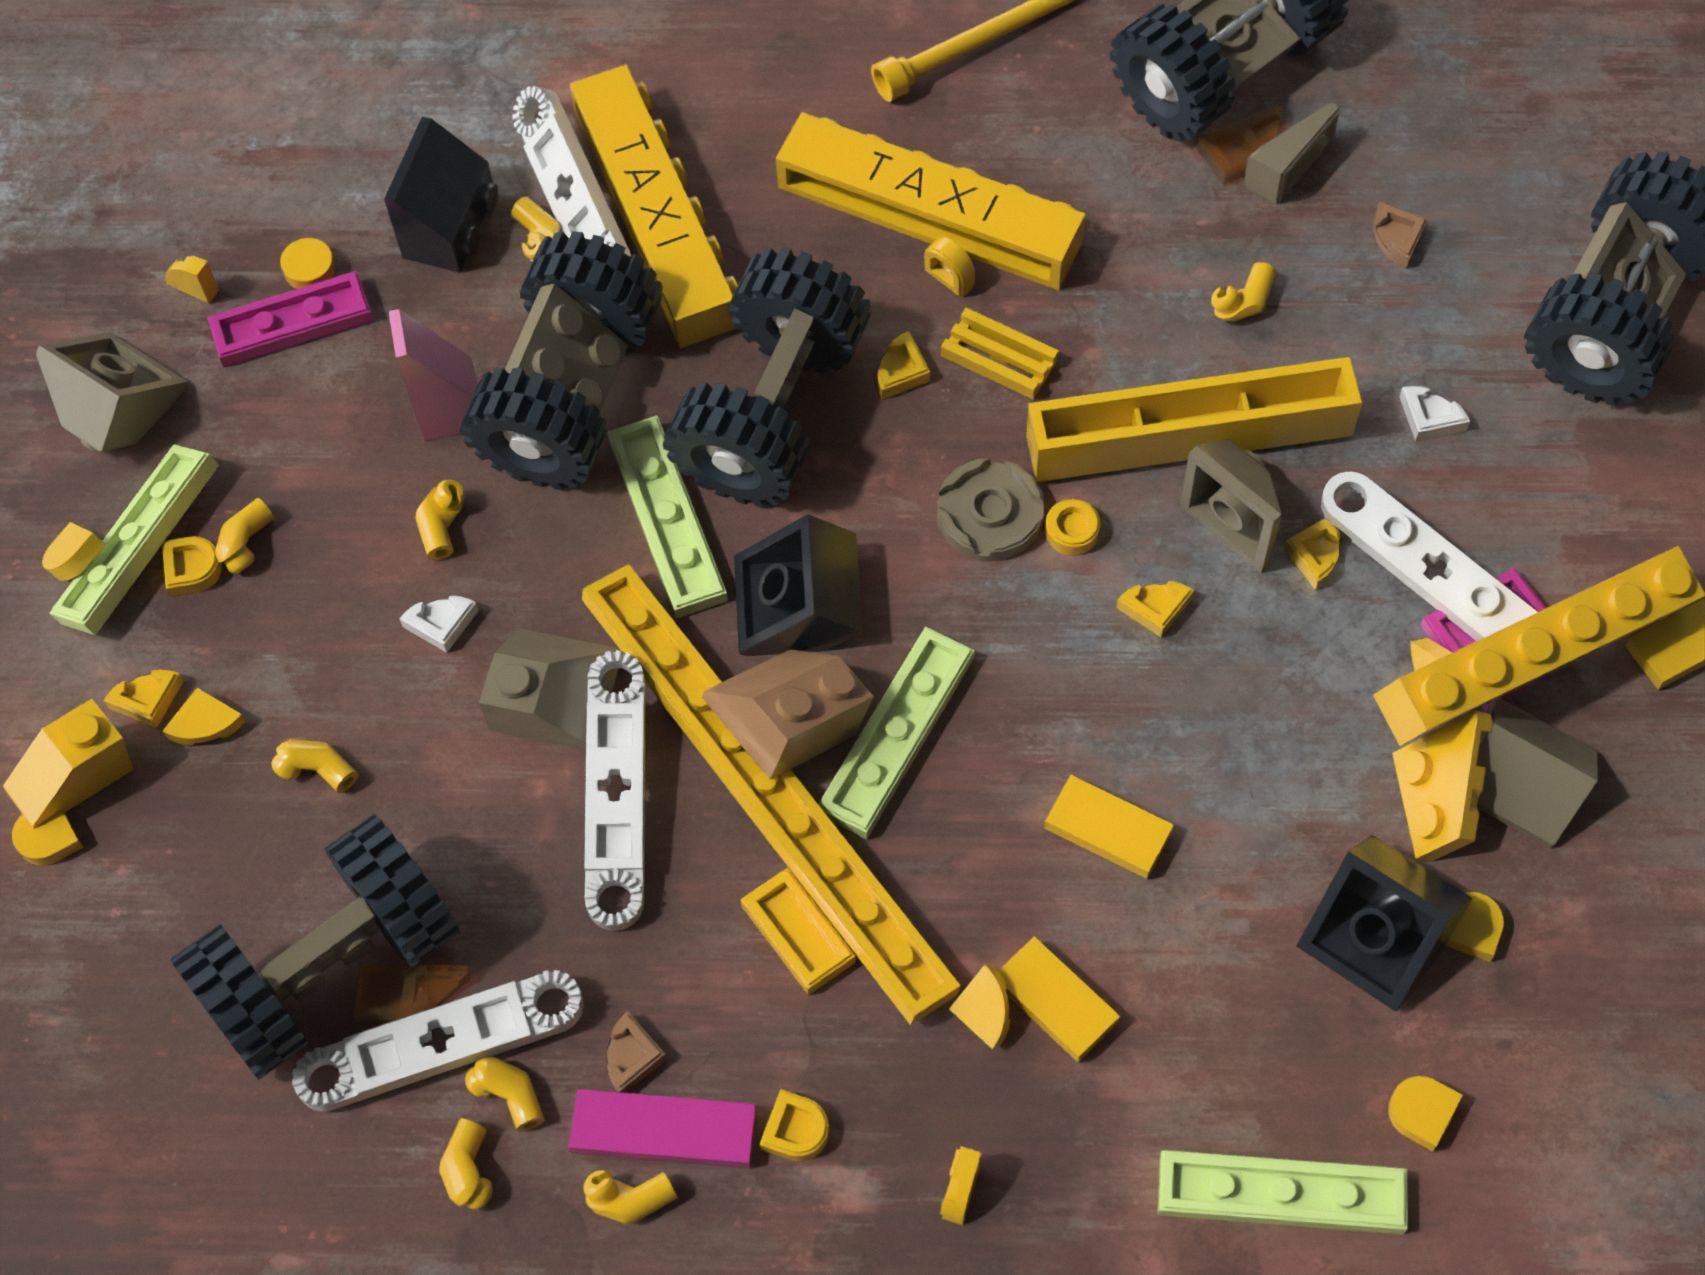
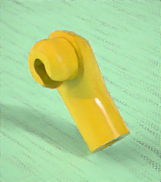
M522 197L514 204L511 211L512 217L529 230L527 244L522 242V250L524 255L533 261L543 239L547 236L553 238L555 233L561 231V227L557 220L529 197Z
M1258 262L1252 266L1245 288L1237 290L1231 285L1228 286L1227 290L1223 286L1217 288L1211 297V304L1214 307L1215 315L1223 321L1235 322L1261 313L1266 307L1277 276V270L1268 263Z
M447 479L440 482L438 486L430 491L416 511V522L427 557L430 560L445 559L454 551L447 528L460 512L465 499L463 486L455 480Z
M256 498L227 520L220 530L215 554L219 563L224 562L227 569L233 574L240 573L254 562V554L245 544L250 537L275 519L270 509L260 498Z
M289 739L277 747V755L274 756L271 762L273 771L286 780L297 778L302 769L314 770L337 793L347 791L358 778V772L326 742Z
M487 1057L477 1060L475 1066L466 1073V1087L474 1096L488 1097L492 1093L506 1099L517 1131L531 1130L545 1121L531 1079L526 1071L496 1057Z
M463 1118L459 1120L440 1161L439 1172L449 1198L458 1206L466 1204L469 1208L478 1210L488 1203L493 1191L490 1180L479 1177V1171L474 1162L487 1129Z
M605 1170L596 1171L587 1177L583 1186L586 1204L595 1214L623 1224L635 1223L678 1199L664 1172L637 1187H632L614 1180L611 1172Z

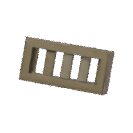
M1332 102L1328 103L1252 153L1247 160L1244 179L1245 186L1275 205L1277 202L1280 203L1334 140L1340 112L1339 106Z

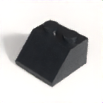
M422 116L384 198L402 259L460 273L467 255H473L478 247L480 226L485 214H491L495 209L498 199V186L493 183L489 163L486 159L432 118Z
M807 514L734 555L739 654L744 656L777 655L788 650L822 652L863 632L855 532Z
M1371 835L1347 852L1296 947L1397 1012L1444 949L1473 898L1374 835Z

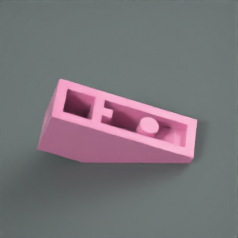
M402 310L389 311L396 359L424 441L460 434L461 422L483 376H476L472 358Z

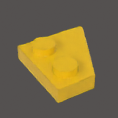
M1474 710L1392 753L1416 859L1432 862L1475 841L1479 817L1477 800L1483 790L1486 770L1484 767L1476 766L1481 732L1491 733V714Z

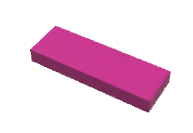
M358 271L207 316L223 368L374 321Z
M577 1089L569 1149L571 1153L750 1168L757 1108L756 1104Z

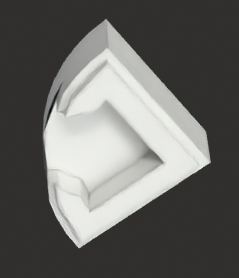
M1402 387L1399 397L1415 442L1467 431L1470 420L1458 403L1455 401L1451 403L1441 396L1430 393V389L1426 387Z
M449 596V599L435 600L424 605L422 602L415 604L399 619L403 628L447 653L479 610L476 602L460 596Z

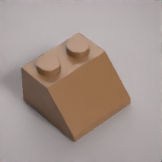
M788 650L705 690L702 696L703 700L770 780L854 737L874 697L840 656L798 650Z

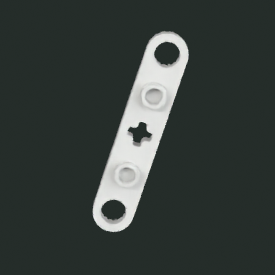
M536 86L527 87V91L523 90L521 92L522 97L518 96L516 99L519 104L518 106L514 105L513 110H517V114H513V119L517 120L514 126L518 128V133L524 139L525 145L523 147L555 218L560 224L561 231L569 238L572 231L583 232L585 238L590 240L593 234L604 237V244L613 247L616 242L626 247L624 253L631 256L555 92ZM539 104H542L539 106V109L543 110V112L538 113V115L542 117L537 118L536 121L538 123H535L534 116L536 108Z
M1343 472L1332 477L1325 485L1321 499V509L1326 520H1329L1331 525L1338 527L1348 535L1354 544L1434 608L1446 614L1449 620L1474 640L1478 641L1537 613L1535 609L1365 475L1357 472ZM1347 488H1350V491L1355 489L1357 490L1356 493H1361V497L1364 498L1365 506L1357 512H1345L1334 501L1336 493L1341 492V489L1344 491ZM1426 560L1431 564H1435L1439 560L1444 561L1447 564L1444 572L1447 579L1439 575L1432 580L1426 578L1424 573L1427 565L1424 561Z
M616 650V652L608 651L604 655L598 656L596 661L590 665L587 676L584 898L586 909L594 923L603 929L611 931L626 929L633 925L641 916L644 908L646 682L642 666L636 657L634 658L628 652L623 653ZM614 668H622L629 671L632 675L630 687L626 688L623 693L622 691L619 692V694L614 692L610 694L609 691H605L601 686V680L607 671ZM618 775L621 776L623 784L631 786V789L622 791L620 800L613 802L610 801L607 792L600 791V787L610 785L611 776ZM621 886L630 892L631 897L628 908L624 909L621 914L620 912L616 913L617 915L607 914L601 911L598 906L599 896L606 888Z
M554 970V972L543 971V974H537L534 977L516 983L513 981L343 1038L344 1041L323 1048H314V1051L306 1052L305 1056L296 1062L297 1066L292 1073V1085L306 1106L317 1111H331L476 1062L479 1059L491 1057L564 1032L574 1026L579 1020L583 1011V997L576 981L567 973L564 974L558 970ZM555 988L565 991L569 996V1000L564 1012H559L558 1016L553 1014V1017L547 1014L544 1016L543 1013L538 1012L537 1001L542 993ZM436 1027H442L446 1035L453 1033L455 1037L449 1038L446 1041L447 1050L442 1053H436L432 1046H423L424 1043L432 1040L431 1030ZM324 1065L337 1067L340 1073L339 1084L335 1085L336 1088L334 1090L331 1089L328 1094L323 1092L320 1095L317 1092L313 1093L309 1089L310 1076L317 1068Z

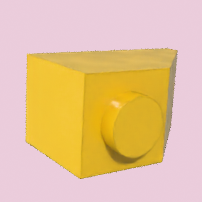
M90 699L42 728L3 787L32 827L36 828L61 809L67 812L134 769L123 737L95 701Z

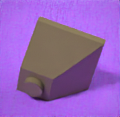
M111 332L41 344L38 346L36 353L61 427L80 438L81 443L85 447L97 452L105 453L113 449L137 444L183 394L188 384L187 380Z
M1229 439L1197 445L1189 452L1180 507L1262 573L1269 566L1281 518V511L1270 472L1265 469L1263 462L1256 454L1247 449H1240Z
M517 628L494 653L479 700L488 730L586 750L587 676L590 665L596 661L598 656L604 655L605 652L621 650L617 647ZM621 668L611 669L602 677L601 686L605 691H609L610 694L615 691Z

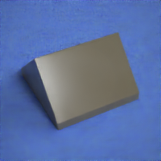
M1501 698L1496 699L1490 703L1486 713L1491 714L1492 718L1491 733L1481 732L1476 766L1484 767L1486 770L1483 790L1477 800V809L1550 849L1555 845L1598 781L1597 751Z

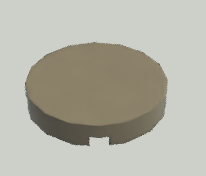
M991 458L976 459L957 467L943 481L937 500V525L946 542L960 554L979 561H1004L1023 553L1037 539L1044 521L1043 493L1034 477L1018 464L1004 461V464L991 462Z

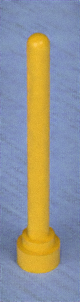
M1030 0L906 60L904 57L896 59L890 56L872 65L871 74L874 84L880 95L887 102H890L907 94L909 87L915 84V78L1076 0Z

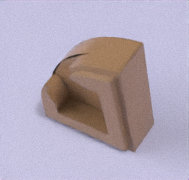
M1380 201L1374 219L1375 239L1380 249L1389 259L1407 269L1426 229L1428 219Z
M628 1011L613 1027L607 1049L608 1074L614 1089L620 1093H628L667 1060L665 1053Z

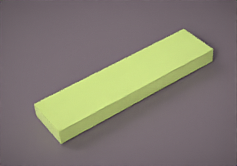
M656 415L608 431L607 435L676 619L727 602V592L680 472L677 470V464L670 462L667 457L669 451L663 449L665 434L658 416Z
M173 445L102 540L106 544L105 548L84 572L74 578L51 609L50 614L62 625L96 635L219 467L215 459L209 453Z
M925 626L818 804L832 823L866 840L868 839L974 660L973 649Z
M1161 1150L1158 1216L1404 1235L1407 1231V1169Z

